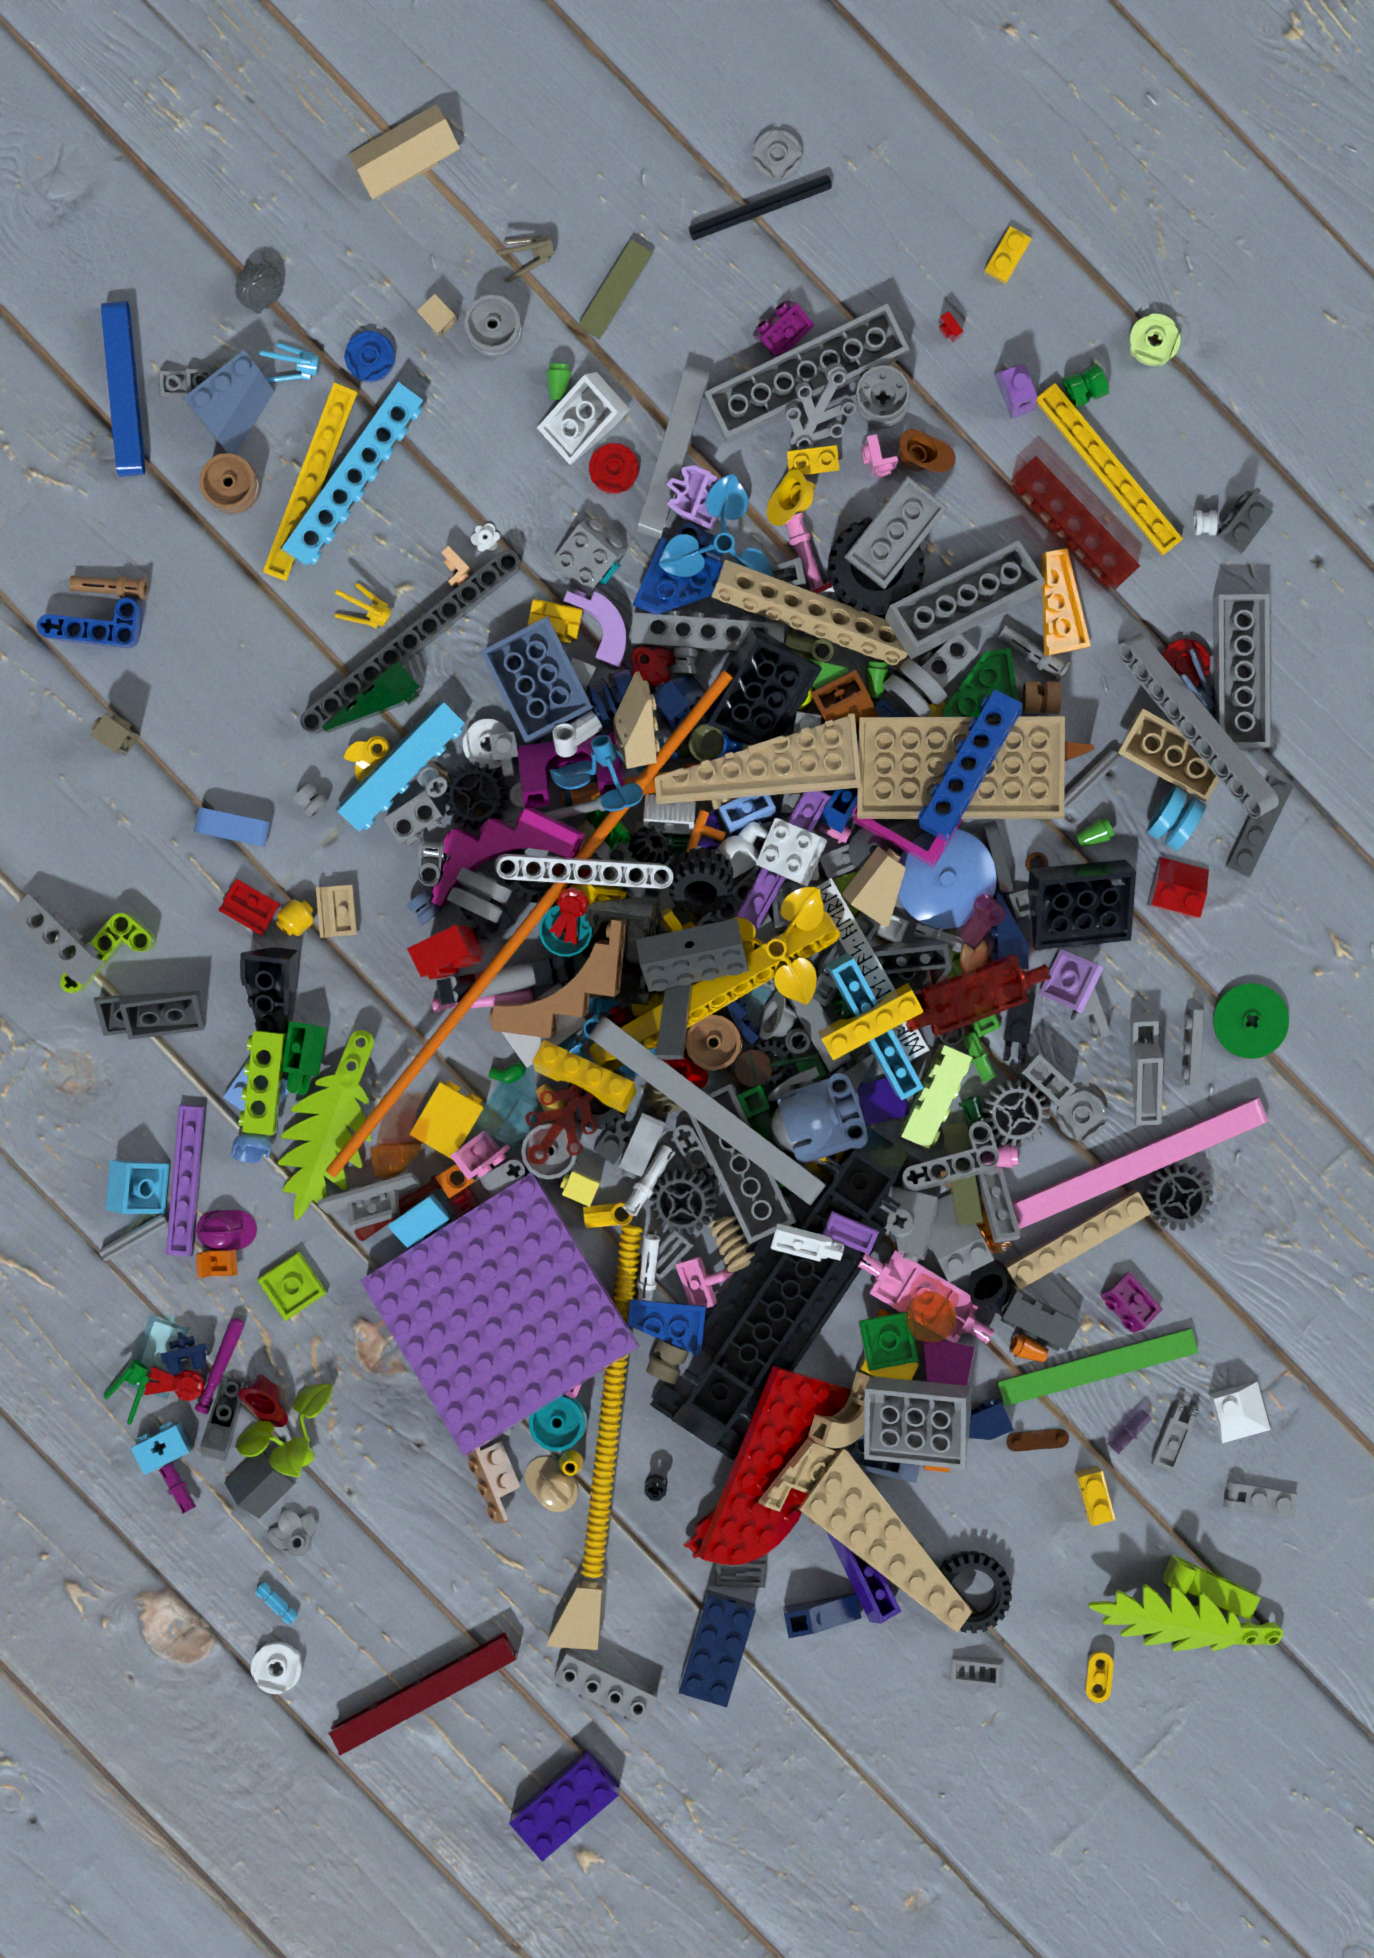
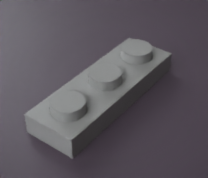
M1189 1009V1014L1185 1015L1184 1026L1188 1030V1040H1184L1183 1054L1187 1055L1186 1065L1182 1066V1080H1185V1085L1200 1086L1204 1010Z
M995 1167L990 1172L976 1175L994 1243L1018 1240L1021 1234L1002 1167Z

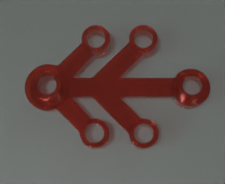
M573 1083L570 1089L554 1092L546 1090L540 1094V1102L546 1106H551L558 1100L570 1099L565 1108L540 1113L531 1111L526 1115V1123L532 1127L539 1126L542 1122L556 1120L542 1142L530 1147L528 1158L533 1164L541 1165L548 1161L550 1157L549 1149L564 1127L568 1140L567 1152L573 1156L582 1153L583 1145L578 1141L574 1112L580 1106L583 1119L581 1130L587 1135L594 1134L597 1131V1123L592 1119L590 1101L594 1098L593 1094L587 1091L585 1096H580L579 1089L581 1087ZM547 1093L552 1096V1100L549 1103L544 1101V1096ZM532 1114L538 1117V1121L535 1124L530 1122ZM587 1122L593 1124V1129L590 1132L585 1129ZM573 1143L579 1146V1150L576 1153L571 1151ZM538 1150H542L544 1152V1157L542 1159H538L536 1157V1152Z

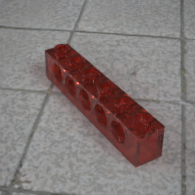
M1037 456L1013 477L1011 481L1014 483L1012 485L1014 490L1023 497L1025 495L1031 501V508L1038 515L1043 514L1049 520L1047 522L1048 526L1055 533L1060 532L1066 538L1064 541L1072 551L1075 552L1077 550L1083 556V563L1090 570L1095 569L1101 575L1099 579L1107 588L1117 589L1140 567L1137 561ZM1036 482L1042 483L1045 486V493H1036L1033 490V484ZM1051 501H1059L1063 507L1062 511L1054 512L1050 507ZM1076 519L1080 524V529L1077 531L1071 530L1068 527V520ZM1087 537H1092L1097 541L1096 549H1089L1086 546L1085 539ZM1103 556H1111L1114 559V567H1106L1102 561Z

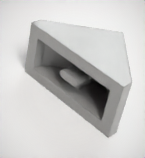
M801 558L771 567L774 578L800 588L805 587L806 582Z

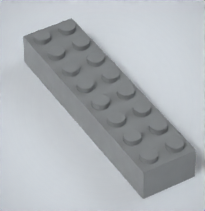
M887 303L704 392V399L725 443H728L784 416V409L789 404H795L798 408L803 407L802 400L795 391L797 384L800 382H807L810 385L813 401L819 399L828 382L825 370L830 364L840 363L847 372V379L842 385L837 386L836 390L861 379L863 374L872 367L887 366L908 356L910 349ZM841 374L835 375L834 379L839 378ZM803 388L800 393L807 392L808 388Z

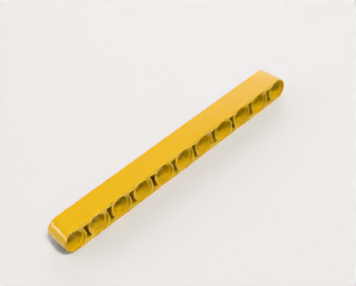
M824 912L821 923L814 929L805 931L797 926L792 928L786 938L788 950L785 954L791 962L801 957L807 959L839 939L840 931L829 913ZM761 946L746 955L749 971L742 972L739 975L718 977L711 981L703 980L692 987L687 1028L775 978L778 968L787 965V963L781 959H772L768 956L766 949H763ZM663 1004L626 1024L621 1029L648 1050L656 1047ZM594 1043L589 1049L595 1064L607 1070L614 1071L625 1065L597 1043Z

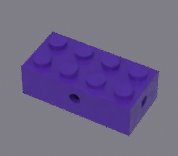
M586 1749L511 1814L509 1824L543 1862L619 1796V1786Z

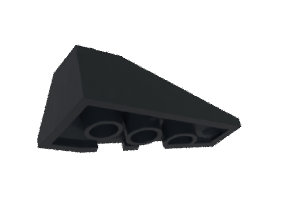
M272 947L242 952L240 954V979L242 985H245L249 1008L252 1007L256 1020V1030L288 1033L289 1021H293L298 976V950Z

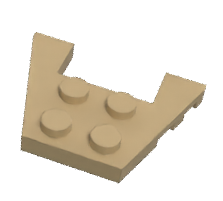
M807 1439L762 1495L758 1503L780 1512L791 1488L809 1494L839 1451ZM809 1518V1522L813 1523L814 1525H817L814 1521H812Z

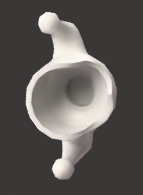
M754 821L749 822L737 836L726 838L718 848L714 849L717 850V854L722 853L725 855V859L730 860L734 871L733 878L757 865L756 861L759 853L754 846V842L757 836L763 837L765 840L768 836L767 830Z

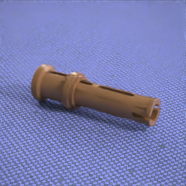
M71 575L69 589L70 591L116 594L119 598H125L126 596L140 597L141 600H146L149 583L146 577L128 579L126 576H120L117 579ZM87 584H97V585H104V586H92V585H87Z

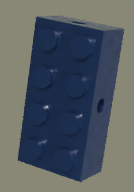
M707 1589L679 1682V1694L727 1708L756 1612L754 1603Z

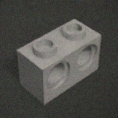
M961 634L940 644L942 647L936 653L931 650L921 660L924 664L921 668L927 671L942 689L979 653ZM952 644L960 645L963 649L962 656H953L950 653V646ZM941 662L945 667V672L940 675L935 674L932 671V663Z
M423 791L383 818L398 842L401 845L407 843L409 846L421 838L419 834L424 830L428 829L430 832L442 824L440 819L444 816L427 792ZM424 806H429L432 809V815L427 820H422L419 816V811ZM403 820H408L411 823V830L407 834H401L398 830V825Z
M1035 1053L1019 1070L1029 1082L1058 1107L1077 1089L1038 1053Z

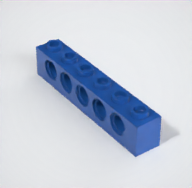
M994 689L991 696L986 695L981 704V709L983 710L980 716L972 719L968 728L970 731L966 740L961 739L955 751L958 753L953 762L949 761L943 771L944 779L941 784L936 783L930 795L932 797L931 802L928 806L924 805L918 815L921 829L946 842L949 841L1023 710L1021 702ZM992 716H997L1001 719L996 725L987 723V720ZM979 738L988 740V744L984 747H977L974 743ZM966 760H972L976 763L972 769H964L962 767L963 762ZM954 782L963 784V788L960 791L954 792L949 789L950 785ZM941 804H947L951 807L949 812L945 814L938 813L936 810Z

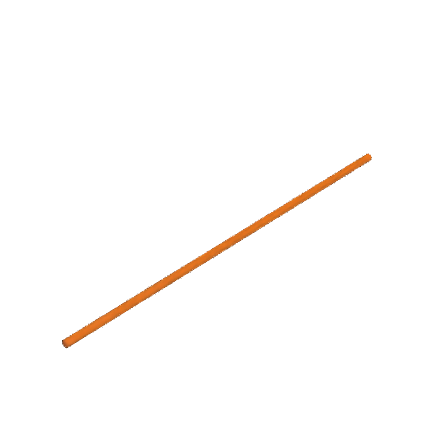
M722 670L660 748V752L656 753L657 763L648 764L633 782L638 784L642 791L732 680V677L724 670ZM625 807V809L619 811H610L574 858L589 859L630 807ZM582 865V866H580V867L578 868L577 873L581 870V868H582L584 865ZM554 882L326 1168L327 1173L336 1178L569 883Z

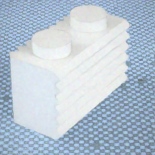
M647 794L645 796L643 827L650 828L654 826L657 832L662 830V833L691 835L694 827L696 801L657 804L656 794Z

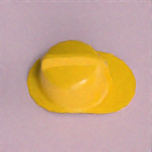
M789 471L768 501L766 509L767 518L774 526L786 524L795 513L807 510L813 502L816 485L807 481L801 471Z

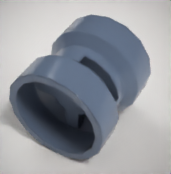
M427 890L407 904L408 908L417 914V920L421 925H424L442 911L438 905L432 903L431 895Z

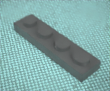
M1271 775L1268 776L1266 781L1276 792L1279 804L1276 808L1258 818L1249 816L1226 865L1227 868L1248 878L1251 877L1293 788L1292 785Z

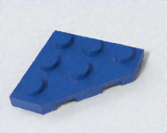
M662 538L634 599L633 606L658 615L709 597L713 593L723 563L701 554L705 565L699 573L689 577L672 575L659 566V561L669 540Z

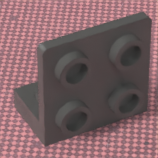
M1259 488L1254 489L1252 492L1247 490L1244 495L1242 494L1233 506L1237 510L1235 512L1232 510L1218 526L1222 530L1217 536L1239 553L1244 552L1273 513V511L1256 499L1261 491Z

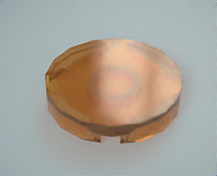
M925 1292L915 1296L908 1304L905 1313L906 1324L910 1333L916 1339L925 1343H935L946 1339L951 1334L956 1323V1311L952 1302L937 1292Z

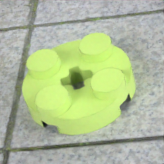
M1150 314L1138 320L1129 334V350L1131 355L1144 365L1161 366L1166 364L1177 353L1181 342L1180 333H1178L1173 320L1162 314ZM1154 334H1157L1161 344L1150 345L1148 336L1152 337Z

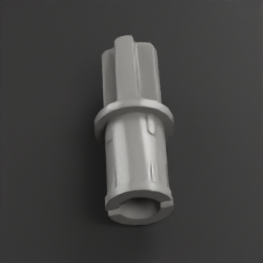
M918 922L915 928L920 931H914L913 935L914 938L921 940L932 938L948 942L949 949L955 952H961L962 944L965 942L961 937L944 932L943 928L938 930Z

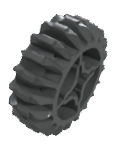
M1172 1163V1171H1170L1168 1166L1163 1167L1165 1174L1162 1175L1159 1171L1154 1172L1158 1178L1157 1181L1153 1179L1148 1180L1154 1186L1153 1189L1145 1188V1192L1152 1194V1197H1147L1144 1201L1146 1203H1153L1148 1209L1151 1213L1157 1211L1152 1219L1158 1221L1162 1218L1160 1223L1162 1227H1166L1170 1222V1230L1175 1231L1177 1224H1179L1180 1230L1185 1231L1186 1222L1190 1228H1195L1194 1219L1200 1223L1204 1221L1200 1216L1201 1212L1209 1215L1210 1211L1204 1207L1205 1204L1213 1205V1201L1206 1199V1196L1213 1195V1191L1205 1190L1211 1183L1210 1181L1201 1182L1205 1178V1174L1201 1172L1196 1175L1198 1168L1193 1166L1188 1171V1164L1183 1163L1179 1170L1178 1164ZM1174 1177H1188L1195 1185L1181 1188ZM1168 1182L1169 1192L1160 1201L1161 1189ZM1177 1191L1184 1194V1197H1181L1183 1198L1181 1203L1174 1200V1196H1176L1174 1194ZM1198 1192L1196 1206L1190 1212L1189 1201ZM1177 1206L1183 1216H1169L1164 1212L1163 1208Z
M675 1167L672 1173L667 1170L664 1172V1178H658V1185H655L652 1190L655 1194H652L649 1200L656 1203L650 1206V1210L658 1211L654 1215V1219L661 1217L663 1221L660 1223V1226L664 1227L666 1224H669V1232H673L675 1227L678 1228L679 1235H682L685 1229L688 1234H692L694 1228L697 1231H701L703 1224L708 1225L710 1223L709 1217L715 1215V1211L712 1208L717 1206V1202L712 1199L716 1197L717 1193L709 1191L713 1186L712 1182L704 1183L706 1175H702L700 1178L697 1177V1169H694L691 1174H689L688 1167L683 1168L682 1174L678 1167ZM685 1183L690 1185L691 1187H689L688 1189H681L680 1187H675L672 1184ZM665 1192L668 1194V1198L672 1201L671 1210H669L666 1205ZM696 1192L701 1197L702 1209L698 1207L699 1204L695 1201L694 1195ZM687 1194H690V1196L687 1198V1202L681 1204V1206L677 1208L678 1204L680 1203L679 1200L683 1197L685 1198ZM682 1212L694 1217L685 1219L676 1215Z

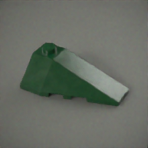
M397 661L372 682L374 688L371 691L367 689L359 693L353 701L355 705L344 707L322 728L327 733L400 707L405 703L410 705L420 697L419 692L422 689L404 666Z

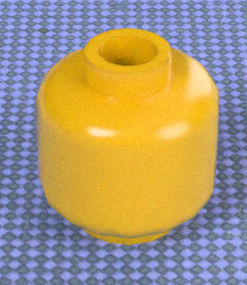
M295 899L290 900L277 912L278 921L276 924L287 936L293 935L298 937L314 923V918L311 914L314 910L305 900L302 902Z

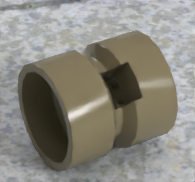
M659 1339L654 1350L656 1357H651L646 1372L658 1379L675 1384L681 1371L679 1365L684 1364L689 1351Z

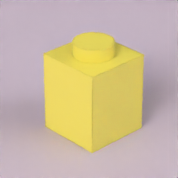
M573 1170L571 1175L565 1174L560 1188L564 1189L563 1196L590 1207L600 1181Z

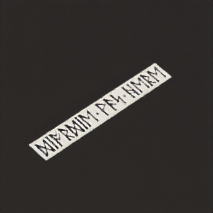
M830 878L817 886L821 892L824 912L829 913L840 931L839 940L845 951L855 959L879 1003L885 995L894 991L895 988L835 883ZM912 1018L892 1029L909 1061L929 1051Z

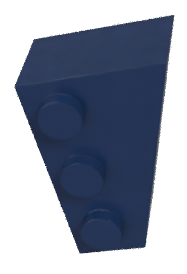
M693 675L670 680L666 684L661 682L652 690L656 702V710L673 730L679 726L706 692Z

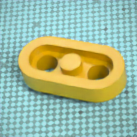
M1102 1650L1091 1653L1087 1660L1085 1692L1088 1698L1095 1703L1106 1701L1110 1697L1114 1663L1111 1656ZM1102 1659L1104 1664L1100 1667L1096 1666V1661ZM1100 1684L1101 1689L1093 1691L1094 1685Z

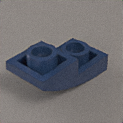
M738 998L728 1004L727 1007L738 1029L753 1045L759 1038V1035L756 1033L759 1029L749 1019L746 1022L742 1020L748 1012L745 1009L747 1004L741 998Z

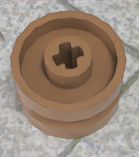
M231 453L218 454L209 459L201 470L199 478L200 490L206 500L220 512L231 515L243 513L250 509L257 501L260 492L259 477L254 468L239 455ZM233 481V484L230 487L226 486L228 482L232 483Z
M709 1015L690 1027L687 1032L685 1045L689 1057L696 1065L703 1069L715 1071L727 1068L736 1062L742 1053L744 1040L741 1031L733 1020L726 1016ZM710 1039H718V1046L714 1048V1045H710Z

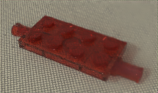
M1012 954L923 988L921 991L926 1006L923 1013L906 1021L908 1022L906 1023L907 1029L911 1033L930 1025L932 1033L937 1037L1028 1002L1027 991L1031 989L1030 986L1051 979L1049 969L1046 964H1043L1025 972L1020 967L1018 957Z

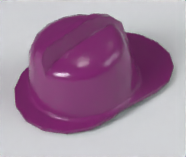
M215 1210L207 1212L200 1218L197 1223L196 1232L201 1244L208 1249L239 1250L246 1248L253 1242L256 1237L257 1226L252 1216L245 1211Z

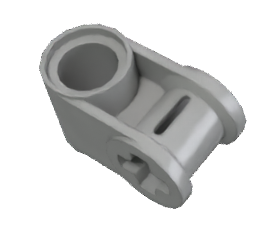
M420 838L417 874L419 881L426 887H435L442 879V869L446 855L443 852L445 847L444 840L433 842ZM428 869H434L437 874L432 882H426L423 877L424 872Z
M513 1157L503 1164L495 1166L479 1179L490 1198L522 1179L527 1174L528 1169L521 1157ZM513 1165L520 1166L521 1169L518 1173L510 1171Z

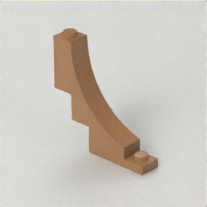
M617 916L608 923L606 937L610 939L600 940L595 943L591 955L583 968L560 990L535 1000L524 1002L500 1001L495 1004L489 1013L492 1031L552 1038L557 1034L558 1015L582 1018L588 1014L590 994L612 997L619 994L627 917Z

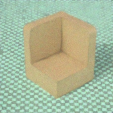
M436 294L418 309V314L430 325L432 331L439 339L458 322L456 315Z

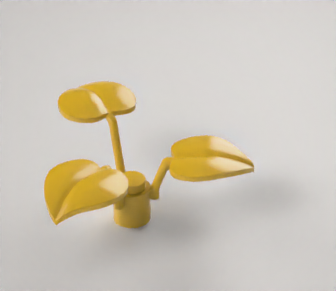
M817 887L797 889L784 899L781 905V915L784 919L791 921L782 937L775 936L768 943L754 939L756 929L749 920L736 917L746 955L755 950V943L766 949L768 956L772 959L785 961L787 965L779 967L775 973V986L783 996L807 1005L814 995L817 984L816 970L813 964L806 958H797L791 962L785 956L788 950L786 938L795 924L799 929L807 931L816 928L821 923L824 916V905L820 889Z

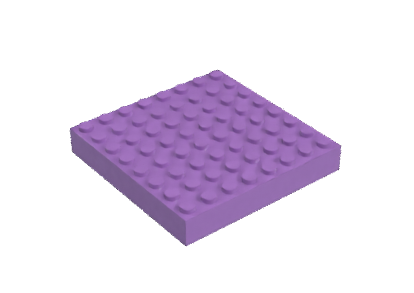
M532 1173L360 1280L463 1456L476 1451L640 1347L538 1177Z

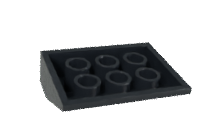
M751 627L726 670V673L732 677V680L705 712V720L708 725L753 745L783 736L821 672L822 667L776 638Z
M1126 860L1029 869L1028 896L1034 949L1042 950L1131 941L1136 871Z

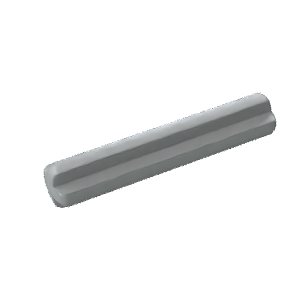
M1110 750L1064 795V806L1068 809L1071 808L1121 760V756L1115 750Z
M163 1214L158 1215L99 1250L101 1258L104 1261H108L168 1226V1220Z

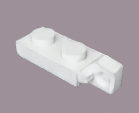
M777 1223L771 1248L816 1261L827 1259V1257L841 1260L844 1244L825 1235Z

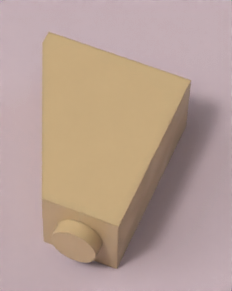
M878 846L843 891L842 895L852 906L887 928L891 921L906 868L899 861L901 856L890 848L885 851Z
M584 1579L582 1583L578 1582L549 1634L547 1647L598 1650L603 1584H597L598 1581L593 1579Z

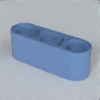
M199 807L194 832L265 847L270 822Z

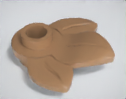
M980 940L974 950L966 943L962 944L960 964L962 966L961 981L969 988L979 987L981 982L991 972L992 965L991 961L988 960L989 948L984 940Z

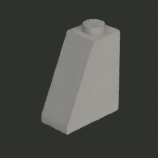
M643 1110L619 1165V1168L623 1169L622 1174L633 1179L637 1175L643 1176L666 1124L665 1119Z
M891 1186L888 1196L901 1205L898 1208L892 1203L890 1204L897 1209L909 1212L914 1222V1229L909 1236L904 1238L896 1237L898 1251L905 1260L918 1262V1259L925 1260L939 1205L938 1197Z

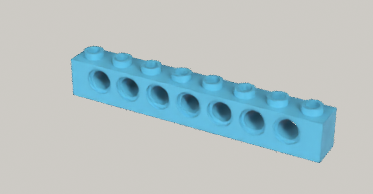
M399 382L394 386L282 546L281 550L304 567H307L309 563L314 565L322 554L319 551L324 542L326 544L331 542L337 533L333 530L338 522L341 524L345 522L351 513L348 510L350 504L353 501L358 503L365 493L362 487L368 480L372 483L380 471L376 468L380 461L386 462L394 451L391 448L396 439L401 441L409 430L405 426L410 418L415 421L423 410L420 407L423 401L420 397ZM393 408L400 409L404 415L403 420L395 421L391 417V410ZM378 429H385L389 433V440L386 442L378 440L376 431ZM370 449L375 455L373 462L369 463L363 460V450ZM349 470L359 472L360 481L358 483H352L348 480L347 473ZM336 490L344 492L346 495L345 503H336L333 500V492ZM319 512H329L332 517L331 523L328 525L322 524L318 519ZM310 531L316 534L317 543L315 545L305 543L304 534Z

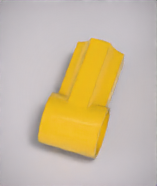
M626 1201L583 1207L586 1229L613 1225L624 1226L631 1222L633 1215L629 1214L628 1218L624 1220L616 1217L615 1210L618 1207H623Z

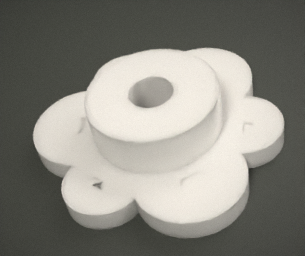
M487 523L483 527L477 526L475 528L476 533L471 536L472 544L476 545L481 552H484L486 549L488 551L496 550V541L500 539V535L498 532H495L494 525Z

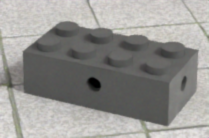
M737 918L636 939L640 966L649 992L663 991L666 988L679 985L687 986L703 980L711 981L718 977L739 975L742 972L749 971L745 946Z

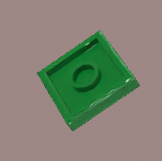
M908 1311L858 1321L868 1371L918 1361Z

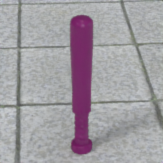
M234 1317L230 1320L208 1376V1383L201 1401L195 1405L194 1409L202 1414H208L210 1411L209 1404L216 1386L220 1384L245 1326V1322L239 1318Z

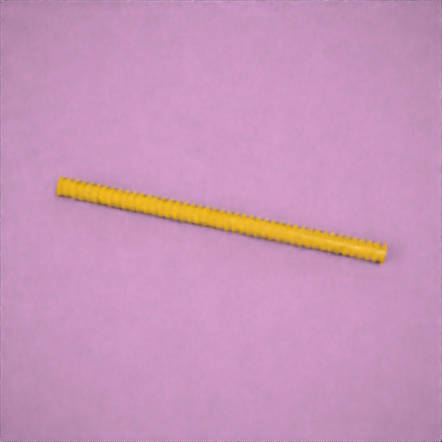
M635 1225L621 1226L623 1234H620L622 1241L619 1242L621 1249L618 1250L620 1257H617L619 1265H616L618 1273L615 1274V1277L618 1278L614 1282L617 1286L613 1291L616 1295L612 1299L615 1301V1305L626 1324L628 1322L630 1299H634L633 1295L636 1294L634 1287L637 1286V1283L634 1281L638 1277L635 1273L638 1271L636 1264H639L637 1256H640L638 1248H641L639 1240H642L640 1232H643V1228ZM628 1355L604 1369L607 1373L603 1377L606 1381L603 1382L605 1387L602 1390L604 1397L601 1398L603 1405H600L602 1413H599L601 1420L598 1421L600 1428L597 1429L599 1436L596 1437L598 1444L595 1446L597 1452H595L594 1456L597 1459L593 1463L596 1467L593 1468L595 1473L592 1476L594 1483H591L593 1491H590L592 1498L589 1499L591 1506L588 1507L590 1514L587 1515L589 1522L586 1523L588 1530H586L585 1534L588 1536L584 1542L587 1545L583 1549L586 1551V1553H583L585 1561H582L584 1568L581 1569V1574L586 1577L598 1578L603 1576L601 1569L604 1568L602 1561L605 1560L603 1553L606 1552L604 1545L607 1544L605 1537L608 1535L606 1529L609 1527L606 1523L610 1518L607 1514L610 1513L608 1506H611L609 1498H612L610 1491L613 1490L611 1483L614 1482L612 1475L615 1474L613 1467L616 1466L614 1459L617 1458L615 1451L618 1449L615 1445L619 1441L616 1436L619 1435L617 1428H620L618 1420H621L619 1412H622L620 1405L623 1404L621 1397L624 1396L622 1389L625 1388L623 1381L626 1380L624 1373L627 1372L625 1365H627L628 1361L625 1359Z

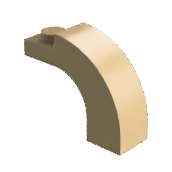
M856 1372L849 1398L845 1406L837 1414L828 1417L814 1415L808 1435L809 1440L825 1447L841 1448L854 1443L864 1434L865 1387L871 1375L864 1372Z

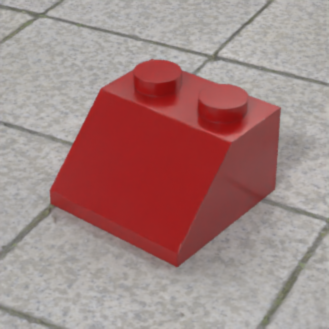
M1159 857L1147 906L1191 918H1201L1207 896L1209 870Z

